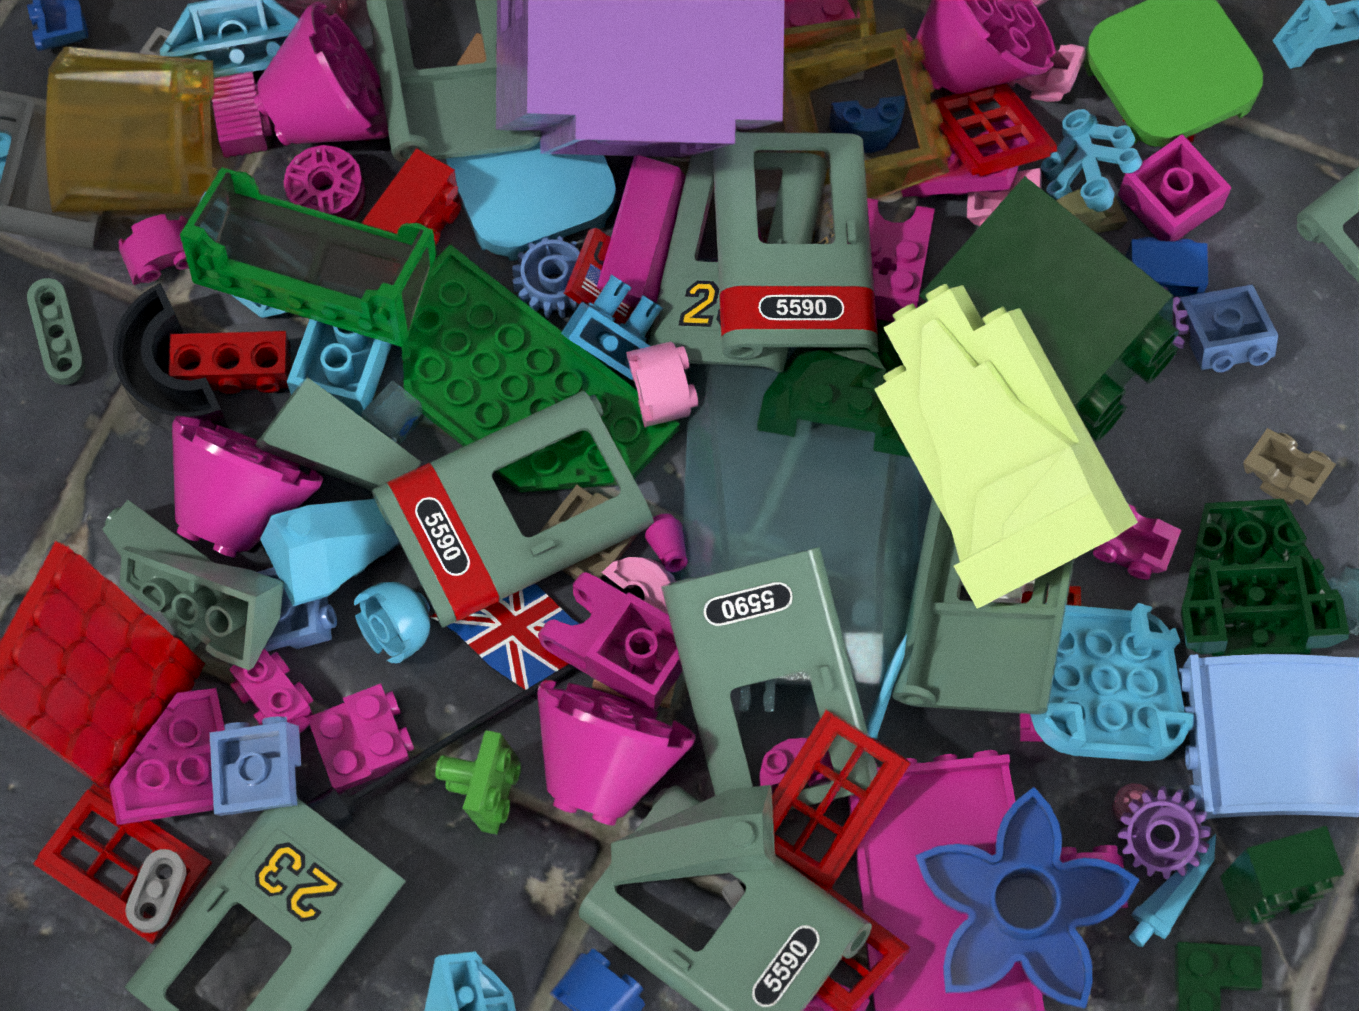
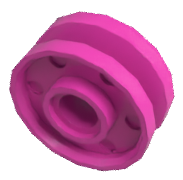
M320 145L308 148L295 156L286 168L283 183L287 199L290 203L351 221L362 210L366 190L360 167L351 154L339 147ZM323 185H332V187L326 191L318 190Z

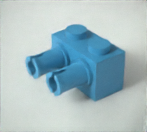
M610 275V279L594 304L590 302L587 305L581 301L561 334L632 380L626 352L650 346L645 342L647 339L644 336L663 308L642 295L640 302L625 324L621 323L619 326L614 322L615 318L612 316L628 291L631 290V287L615 276Z

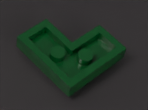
M1177 942L1175 945L1176 1011H1221L1220 989L1259 991L1262 989L1261 947Z

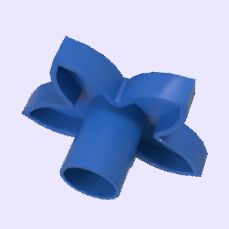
M1035 787L1016 800L1004 815L997 832L995 855H991L977 847L964 844L937 846L915 855L923 880L933 895L946 907L968 916V919L954 932L946 949L943 966L945 993H972L989 988L1000 981L1012 969L1013 965L1018 962L1021 963L1023 971L1030 982L1042 994L1061 1004L1081 1009L1086 1008L1092 987V961L1089 950L1080 934L1076 931V927L1098 924L1111 917L1127 902L1140 879L1119 865L1101 859L1081 858L1062 863L1059 860L1062 849V835L1059 822L1049 803Z

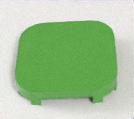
M1146 0L1105 19L1095 26L1086 46L1084 67L1088 77L1091 75L1096 76L1118 112L1130 127L1135 137V144L1139 140L1150 146L1165 147L1182 134L1187 138L1232 116L1237 115L1240 119L1250 112L1263 85V72L1258 60L1216 0Z

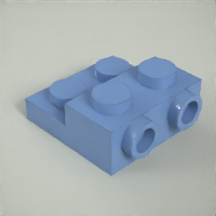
M1253 284L1180 297L1179 310H1187L1188 313L1184 321L1189 326L1191 333L1189 345L1201 370L1213 368L1215 372L1221 373L1231 369L1234 364L1250 362L1254 366H1260L1267 363L1270 358L1275 357L1278 333Z
M274 567L258 572L280 580ZM283 587L280 619L264 647L265 650L268 652L286 646L300 649L332 640L331 628L337 626V616L334 608L328 604V598L323 597L292 606Z
M268 717L262 719V725L249 727V723L246 722L228 723L224 725V731L210 733L213 807L215 815L224 816L297 805L295 767L301 766L298 725L287 722L286 717Z

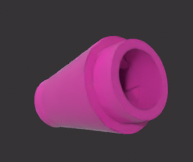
M659 514L653 517L654 523L645 532L647 542L667 571L678 572L684 569L688 560L682 523L671 514Z

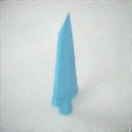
M907 634L893 655L865 722L868 735L876 740L905 655Z
M1216 834L1206 842L1209 844L1207 853L1196 852L1201 859L1197 867L1188 862L1186 875L1181 876L1176 871L1142 905L1137 906L1131 913V916L1139 922V925L1129 936L1134 944L1143 947L1153 933L1163 939L1169 935L1174 923L1215 859Z

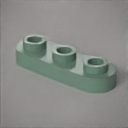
M43 278L30 286L27 292V301L44 368L52 381L61 385H69L82 377L85 371V361L69 299L64 287L55 279ZM47 299H55L51 305H44ZM63 331L61 337L52 338L55 332ZM72 364L69 370L60 371L63 365Z

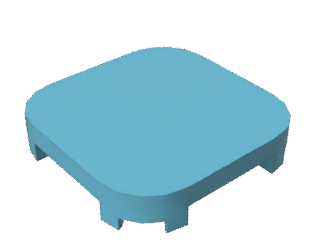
M539 141L535 146L523 150L446 158L447 165L455 170L458 195L475 233L477 243L483 251L487 249L493 254L507 256L509 261L518 260L519 252L523 253L529 250V243L537 244L542 242L543 238L547 237L548 240H556L558 236L563 238L587 228H598L600 230L605 227V221L614 210L616 187L612 172L604 155L540 154Z
M1140 603L1132 611L1066 605L1048 710L1043 714H1030L1035 731L1042 740L1056 751L1072 756L1154 761L1162 760L1173 753L1183 743L1187 733L1193 727V713H1185L1175 659L1174 648L1180 642L1176 628L1169 630L1162 620L1150 613L1152 610L1151 606Z

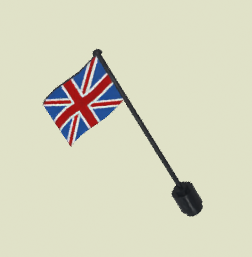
M534 583L474 614L446 626L445 628L456 634L493 671L522 689L523 692L348 796L345 790L337 793L335 788L331 787L305 804L339 830L353 822L350 814L356 811L353 804L355 801L535 694L542 681H556L575 670L576 667L547 651L541 645L538 633L549 620L553 619L572 626L579 623L573 620ZM436 613L430 616L431 620L439 623Z

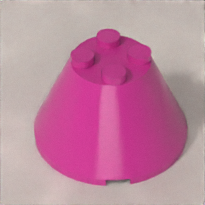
M931 0L917 36L910 43L911 51L920 59L927 70L925 78L928 83L937 90L944 87L956 94L1043 74L1054 65L1052 61L1050 62V58L1056 54L1050 31L1031 0Z
M315 2L306 8L259 78V93L254 96L256 107L264 116L269 115L276 126L275 133L284 146H288L291 143L310 144L384 139L389 136L384 104L378 88L381 87L379 75L351 29L337 13L331 16L325 13L323 9L327 7L321 2Z
M176 416L172 424L175 521L179 525L176 532L182 537L192 541H199L201 537L215 543L213 547L215 551L234 558L237 552H247L260 541L271 515L298 508L322 484L323 478L318 472L311 469L310 474L307 475L299 469L300 464L260 450L255 446L258 441L256 439L217 425L214 431L199 426L200 419Z
M553 680L542 681L537 695L546 787L551 796L555 798L553 806L560 810L576 813L577 809L593 813L592 818L594 820L613 826L616 824L617 818L624 817L693 746L696 737L690 729L673 720L672 726L656 720L657 711L652 713L633 701L594 688L568 683L567 689L563 690L554 688L556 682Z

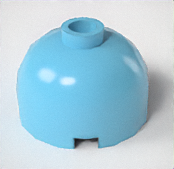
M384 582L368 588L355 598L354 605L360 603L361 612L355 615L357 624L364 638L377 654L381 653L383 648L388 655L392 656L386 661L401 663L418 651L427 640L430 633V606L427 599L421 593L400 582Z

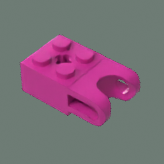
M867 198L876 318L894 322L893 314L912 303L918 308L935 209L916 206L911 219L905 222L893 223L885 220L879 214V200Z
M589 573L580 574L573 583V594L576 602L591 613L590 618L583 624L573 626L555 619L549 620L538 633L541 645L553 655L655 713L683 671L669 615L629 592L625 594Z

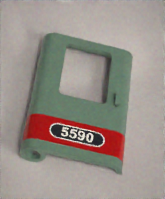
M735 129V144L712 150L723 355L730 359H750L760 355L763 347H864L870 349L871 352H878L863 139L858 135L848 133L741 132ZM821 150L828 154L834 229L833 243L766 244L759 240L754 171L755 151Z
M583 390L372 489L373 497L384 520L394 530L442 628L640 533L654 523L647 502L601 419V416L604 415L603 409L594 394L588 396ZM579 431H588L620 488L619 495L532 537L523 536L492 478L493 472Z

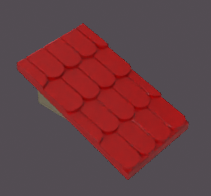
M55 541L0 641V715L111 794L109 786L120 769L123 768L177 693L192 690L195 684L194 680L198 679L205 663L179 638L172 636L156 619L145 613L111 580L100 574L80 554L75 553L70 547Z

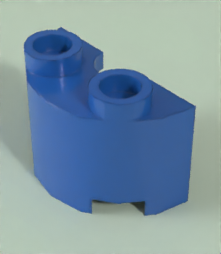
M33 0L32 4H27L32 25H38V29L32 30L38 52L81 42L82 39L89 38L85 16L81 11L79 0Z
M905 95L879 98L878 105L871 109L860 106L858 100L832 103L829 122L832 133H848L860 136L863 139L864 153L884 150L901 130Z
M591 948L587 955L581 953L549 993L571 1011H641L645 1006L643 999L639 996L644 988L627 974L619 978L608 969L611 965L610 961L593 948Z

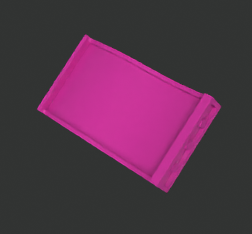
M985 750L974 753L973 758L958 759L955 754H945L934 757L933 762L917 763L915 758H905L911 764L855 850L862 911L910 946V951L906 954L903 961L872 992L874 1011H1045L1042 993L1030 982L1023 971L1021 963L1018 962L1013 965L1012 969L1000 981L989 988L972 993H945L943 966L946 949L952 935L968 919V916L946 907L933 895L923 880L915 856L934 847L950 844L971 845L991 855L996 854L995 847L999 826L1004 815L1015 802L1009 769V754L998 755L995 750ZM854 794L848 796L850 815L861 799ZM866 942L868 968L870 970L884 955Z

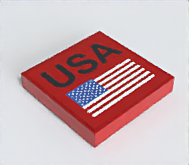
M598 228L588 231L564 291L566 296L578 304L581 301L587 305L590 302L594 304L602 291L597 288L611 237ZM621 302L612 316L615 318L614 322L619 326L621 323L625 324L633 313L634 308Z

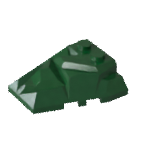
M877 319L878 352H871L870 349L864 347H797L785 363L784 371L779 372L764 393L757 422V431L795 437L799 419L874 432L873 451L911 458L874 390L886 383L883 375L904 365L884 327L893 322Z
M1284 499L1205 503L1186 593L1181 608L1186 648L1199 654H1212L1213 657L1258 654L1310 655L1313 648H1328L1349 638L1350 633L1343 598L1337 589L1332 590L1323 575L1325 570L1319 558L1314 560L1305 545L1307 537Z

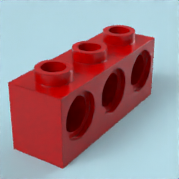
M286 331L170 334L169 376L175 379L192 381L206 377L212 391L219 390L225 394H236L241 392V390L251 389L273 393L280 389L289 388L287 380L291 371V345ZM267 360L277 361L272 367H260ZM229 361H238L234 368H222ZM191 362H200L199 366L193 370L184 369Z

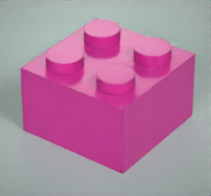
M1182 134L1144 160L1138 170L1133 173H1126L1118 196L1159 241H1177L1220 211L1232 187Z

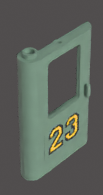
M713 151L691 156L656 302L663 310L660 311L651 325L647 344L653 346L671 341L675 347L684 346L689 363L760 366L773 369L776 372H783L789 347H763L760 355L743 360L730 359L723 355L718 262L698 261V254L714 189ZM754 153V170L783 171L767 244H811L829 163L825 158L810 153Z
M298 798L297 805L263 810L124 987L152 1011H181L166 998L167 989L233 905L241 904L287 940L292 947L288 957L246 1011H307L406 881Z

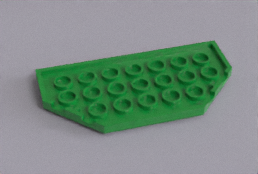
M449 245L434 260L409 336L402 347L404 396L408 403L463 447L583 390L588 396L594 394L599 400L604 413L601 419L634 479L680 430V424L675 420L644 427L638 403V392L635 388L589 352L561 334L562 331L452 245ZM422 273L402 293L406 319ZM585 430L570 435L495 471V473L519 492L573 489L576 485L581 488L618 485L591 434Z

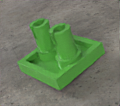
M485 730L475 762L441 755L437 762L435 774L438 780L446 781L445 786L448 792L466 795L463 810L482 832L498 834L500 823H505L509 815L510 801L508 795L511 785H515L518 782L521 762L518 761V756L501 733Z

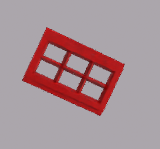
M1008 83L962 94H953L932 100V104L925 106L926 114L972 176L978 174L981 177L1050 157V153L1057 151V144ZM995 100L1000 105V108L983 113L978 108V105ZM971 108L975 115L956 120L951 113ZM1010 118L1015 126L996 131L991 123ZM984 125L989 133L969 138L965 130ZM1023 136L1029 142L1027 145L1010 149L1005 141ZM998 144L1003 152L984 157L978 149Z
M826 709L772 794L775 854L822 884L832 888L911 762ZM837 734L857 746L840 774L820 763ZM863 751L883 762L866 791L846 779ZM814 770L834 781L817 810L797 799ZM841 787L861 798L843 827L823 815ZM792 806L811 818L794 846L775 835L776 830ZM818 823L837 834V837L820 863L801 851Z
M93 783L38 854V858L33 864L154 945L206 875L212 862L150 820L117 825L111 795ZM91 811H94L118 827L105 846L79 829ZM125 833L153 850L151 853L161 849L175 852L186 866V878L166 925L156 932L144 933L137 930L128 921L126 916V904L142 866L138 869L112 851ZM73 835L99 852V855L87 871H84L60 855ZM106 858L134 876L121 894L93 877ZM143 912L144 918L150 919L153 917L147 912Z
M788 864L868 921L872 926L866 942L884 956L870 970H867L852 957L849 959L842 957L841 959L864 977L848 992L828 976L815 994V996L835 1011H855L903 961L906 954L910 951V946L835 890L822 884L794 865Z

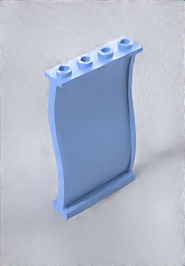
M1297 654L1231 655L1199 658L1198 655L1189 656L1183 668L1178 670L1181 692H1185L1186 698L1185 713H1193V727L1189 730L1190 745H1187L1185 748V764L1187 770H1192L1194 785L1189 786V800L1194 797L1197 799L1194 807L1196 813L1206 811L1208 814L1203 822L1211 818L1265 815L1359 817V658Z

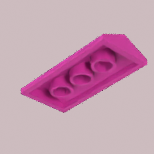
M641 155L634 156L597 288L603 290L610 279V275L615 276L631 287V290L628 291L622 302L634 309L640 302L642 295L654 303L657 302L686 175L679 167Z

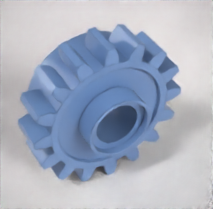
M558 236L556 240H548L546 237L537 244L529 243V250L526 253L519 252L518 254L519 265H513L512 267L513 277L515 278L513 279L514 292H519V299L527 303L530 301V307L536 312L539 308L544 309L545 318H549L552 311L555 310L563 318L565 317V309L568 307L576 311L579 304L566 296L564 291L580 254L577 249V242L567 243L563 241L561 236ZM550 274L561 275L559 278L556 279L547 278V276Z

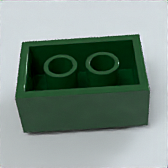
M1323 826L1246 848L1220 878L1236 922L1240 923L1250 920L1251 925L1254 926L1275 919L1276 913L1289 909L1290 914L1293 915L1314 908L1313 903L1324 899L1323 894L1334 890L1333 884L1345 873L1328 828Z

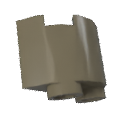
M1267 428L1243 462L1245 472L1247 474L1254 472L1263 481L1259 488L1273 498L1284 499L1288 505H1293L1296 499L1303 500L1305 505H1309L1336 463L1332 462L1327 455L1320 451H1312L1309 454L1301 452L1297 449V442L1291 436L1285 433H1276Z

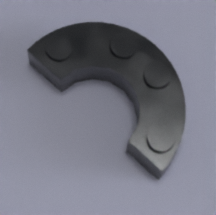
M161 283L151 287L141 294L123 314L113 341L115 369L131 403L144 418L158 427L171 432L176 416L200 419L199 426L214 431L217 425L227 428V422L206 377L192 381L180 380L167 375L161 370L162 356L170 344V334H183V331Z

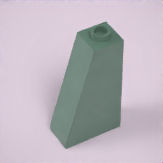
M308 377L298 385L255 444L262 451L370 491L416 469L421 463L420 460Z
M129 500L121 508H115L108 515L105 526L102 529L120 557L122 556V548L129 546L212 562ZM160 611L178 638L193 652L201 640L192 633L187 636L176 628L178 623L163 611Z

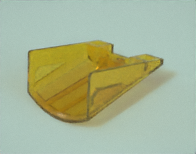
M64 47L49 67L47 79L45 148L47 181L52 213L197 207L217 175V168H212L210 100L214 97L213 61ZM218 189L213 194L218 195Z

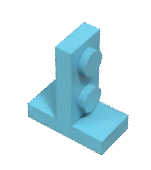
M1304 0L1273 39L1274 44L1289 68L1301 67L1317 48L1359 39V0L1328 6L1325 0Z

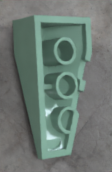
M129 546L122 548L120 586L154 612L163 611L178 623L176 628L186 636L192 633L207 645L205 650L215 658L247 670L254 668L280 619L283 581L249 569Z
M764 785L727 790L612 842V884L621 885L776 868L772 787Z

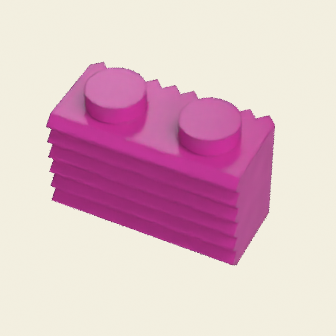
M253 72L208 79L218 139L223 156L229 158L230 156L236 157L238 154L244 155L245 153H258L260 150L266 151L268 149L266 137L272 136L269 115H262L254 102V96L259 91Z

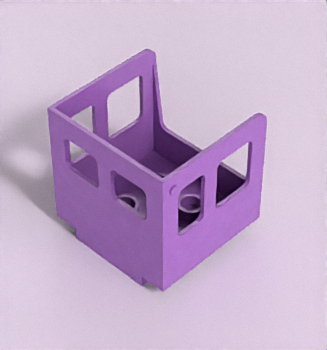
M497 0L496 130L540 131V154L641 155L645 157L687 158L735 144V129L747 132L783 121L785 0Z

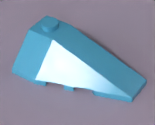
M375 499L307 505L271 515L260 538L280 581L284 582L283 587L292 606L331 595L349 578L357 576L371 562L380 556H384L400 544L391 525H388L384 520Z

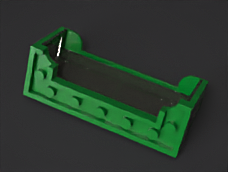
M223 167L219 170L180 233L194 284L403 347L409 336L436 257L433 229L426 228L422 224H402L397 234L260 194L259 188L251 175L243 171H233Z

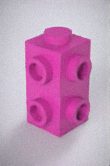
M264 648L254 668L250 670L236 665L229 668L235 680L230 685L243 704L250 700L257 708L258 712L253 716L259 725H262V719L286 717L287 722L299 726V734L309 726L310 722L307 717L313 715L308 704L314 700L300 682L293 686L285 674L290 669L277 652L269 655Z

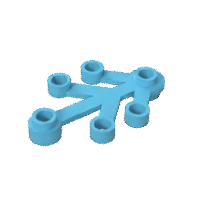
M1075 110L1069 113L1062 122L1064 139L1058 145L1057 151L1053 152L1041 164V170L1046 179L1052 181L1048 184L1046 190L1048 195L1054 200H1058L1071 193L1072 189L1069 185L1083 168L1087 182L1082 186L1080 194L1088 208L1096 212H1102L1112 206L1114 191L1108 179L1102 177L1097 160L1118 164L1121 171L1127 174L1138 170L1142 165V160L1137 150L1130 148L1135 143V137L1129 126L1114 127L1098 124L1096 117L1087 110ZM1091 138L1111 140L1114 148L1093 144ZM1077 145L1078 151L1065 166L1063 161Z

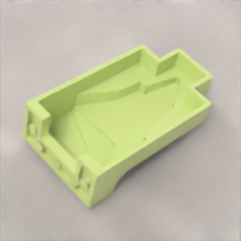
M944 284L926 294L928 302L916 308L914 303L895 312L893 314L895 321L884 327L904 365L883 375L886 383L874 390L952 531L960 560L958 564L954 565V568L978 609L1115 538L1138 523L1021 309L1018 308L1006 312L1005 308L1001 307L981 319L963 285L949 289L948 285Z

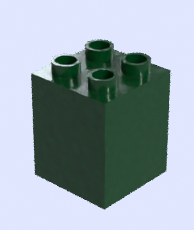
M1026 176L1021 179L919 295L923 305L928 302L925 295L944 284H947L949 289L963 285L981 319L1001 307H1004L1006 312L1020 308L1087 431L1095 442L1100 441L1124 414L1127 406L1121 400L1126 393L1123 387L1136 374L1147 384H1150L1168 366L1179 349L1173 344L1179 333V330L1172 325L1173 295Z

